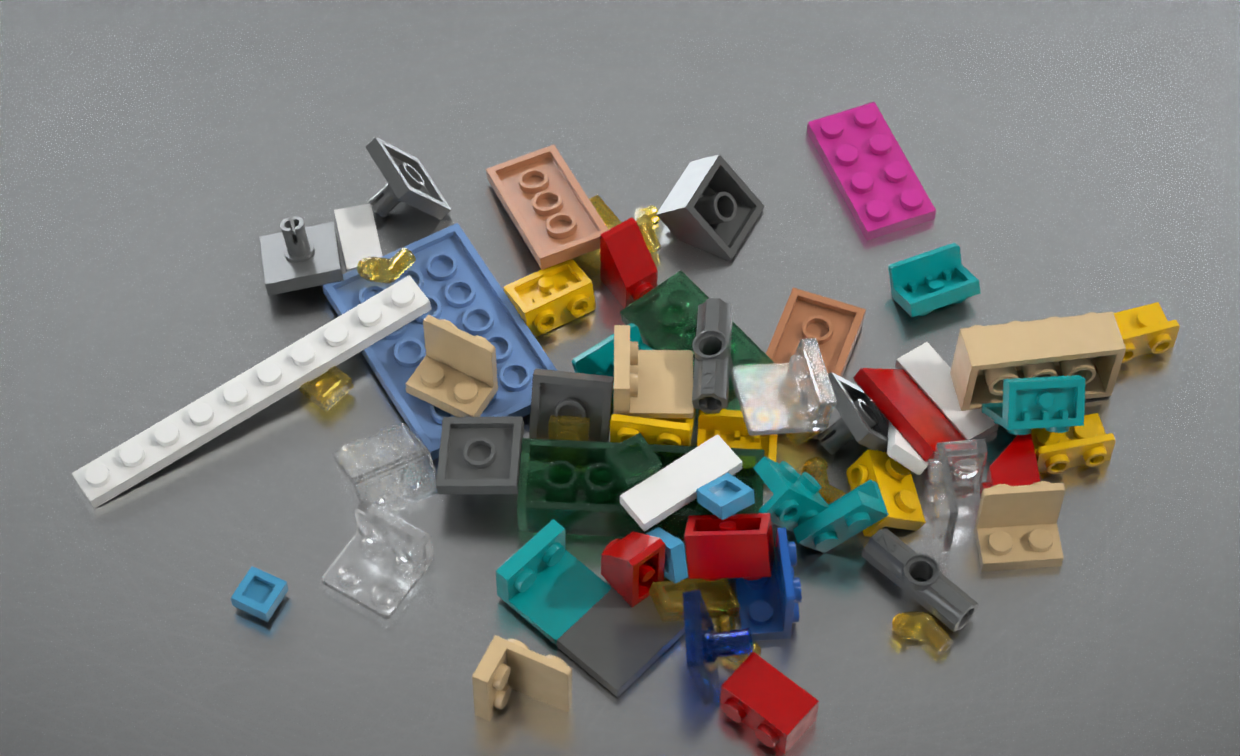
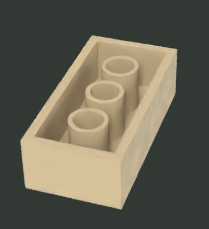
M1089 312L1077 316L1048 317L1042 320L1024 322L1011 321L1006 324L988 326L974 325L969 328L960 329L950 374L961 411L981 409L983 403L1003 402L1004 379L1080 375L1086 379L1085 399L1112 396L1126 347L1113 312Z

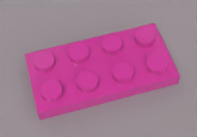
M875 102L808 122L807 133L866 241L935 219V207Z

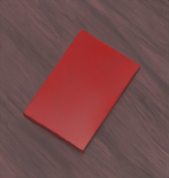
M861 368L853 377L857 385L924 461H968L976 452L904 369Z

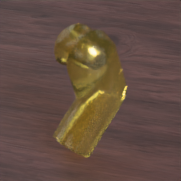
M649 205L646 208L641 206L634 212V220L639 226L650 254L662 248L652 226L660 221V218L656 215L658 209L654 205Z

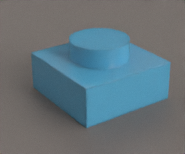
M730 473L696 489L697 503L722 520L735 515L737 512L755 503L754 490Z
M660 527L646 533V535L659 537L665 542L664 577L675 584L687 578V557L684 542Z
M251 566L231 596L232 606L268 622L288 592V584L278 577Z

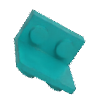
M1080 375L1004 379L1003 402L983 403L982 413L993 419L995 424L1006 428L1010 434H1030L1033 428H1045L1046 431L1055 433L1068 432L1070 426H1084L1086 379Z
M554 519L496 570L497 595L555 644L572 625L611 590V587L566 550L565 528Z

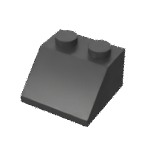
M718 154L690 162L656 215L679 241L727 261L733 258L765 206L723 157Z

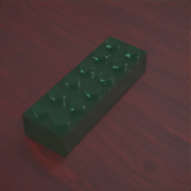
M523 438L517 499L518 532L538 533L554 519L565 528V534L626 537L633 531L646 534L660 527L674 537L684 540L689 515H714L697 503V498L651 528L643 531L620 504V495L698 446ZM731 448L743 462L742 470L733 476L752 488L755 498L754 504L736 514H759L758 511L763 506L764 481L753 467L764 457V450Z

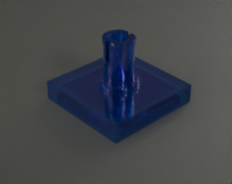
M700 591L683 592L687 668L703 703H719L718 658L754 653L752 633L749 627L716 633V628Z

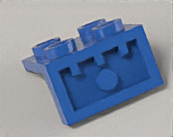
M786 527L777 528L775 558L771 577H762L758 580L734 578L741 642L791 639L792 623L799 622L798 603L802 601L800 578H794L793 566L797 565L796 545L794 541L788 542Z

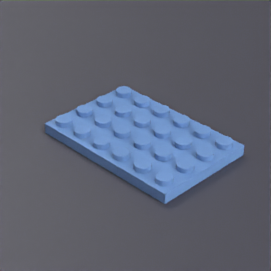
M458 223L343 274V281L323 284V292L338 316H341L409 275L429 299L432 310L362 350L361 353L430 461L439 457L443 417L456 416L406 393V382L426 356L423 320L427 315H431L439 320H448L458 329L473 336H482L495 346L498 391L480 417H524L529 415L531 412L532 381L535 368L558 371Z

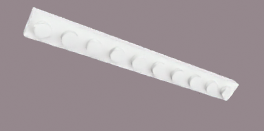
M409 275L73 472L72 475L93 509L432 310L430 301Z

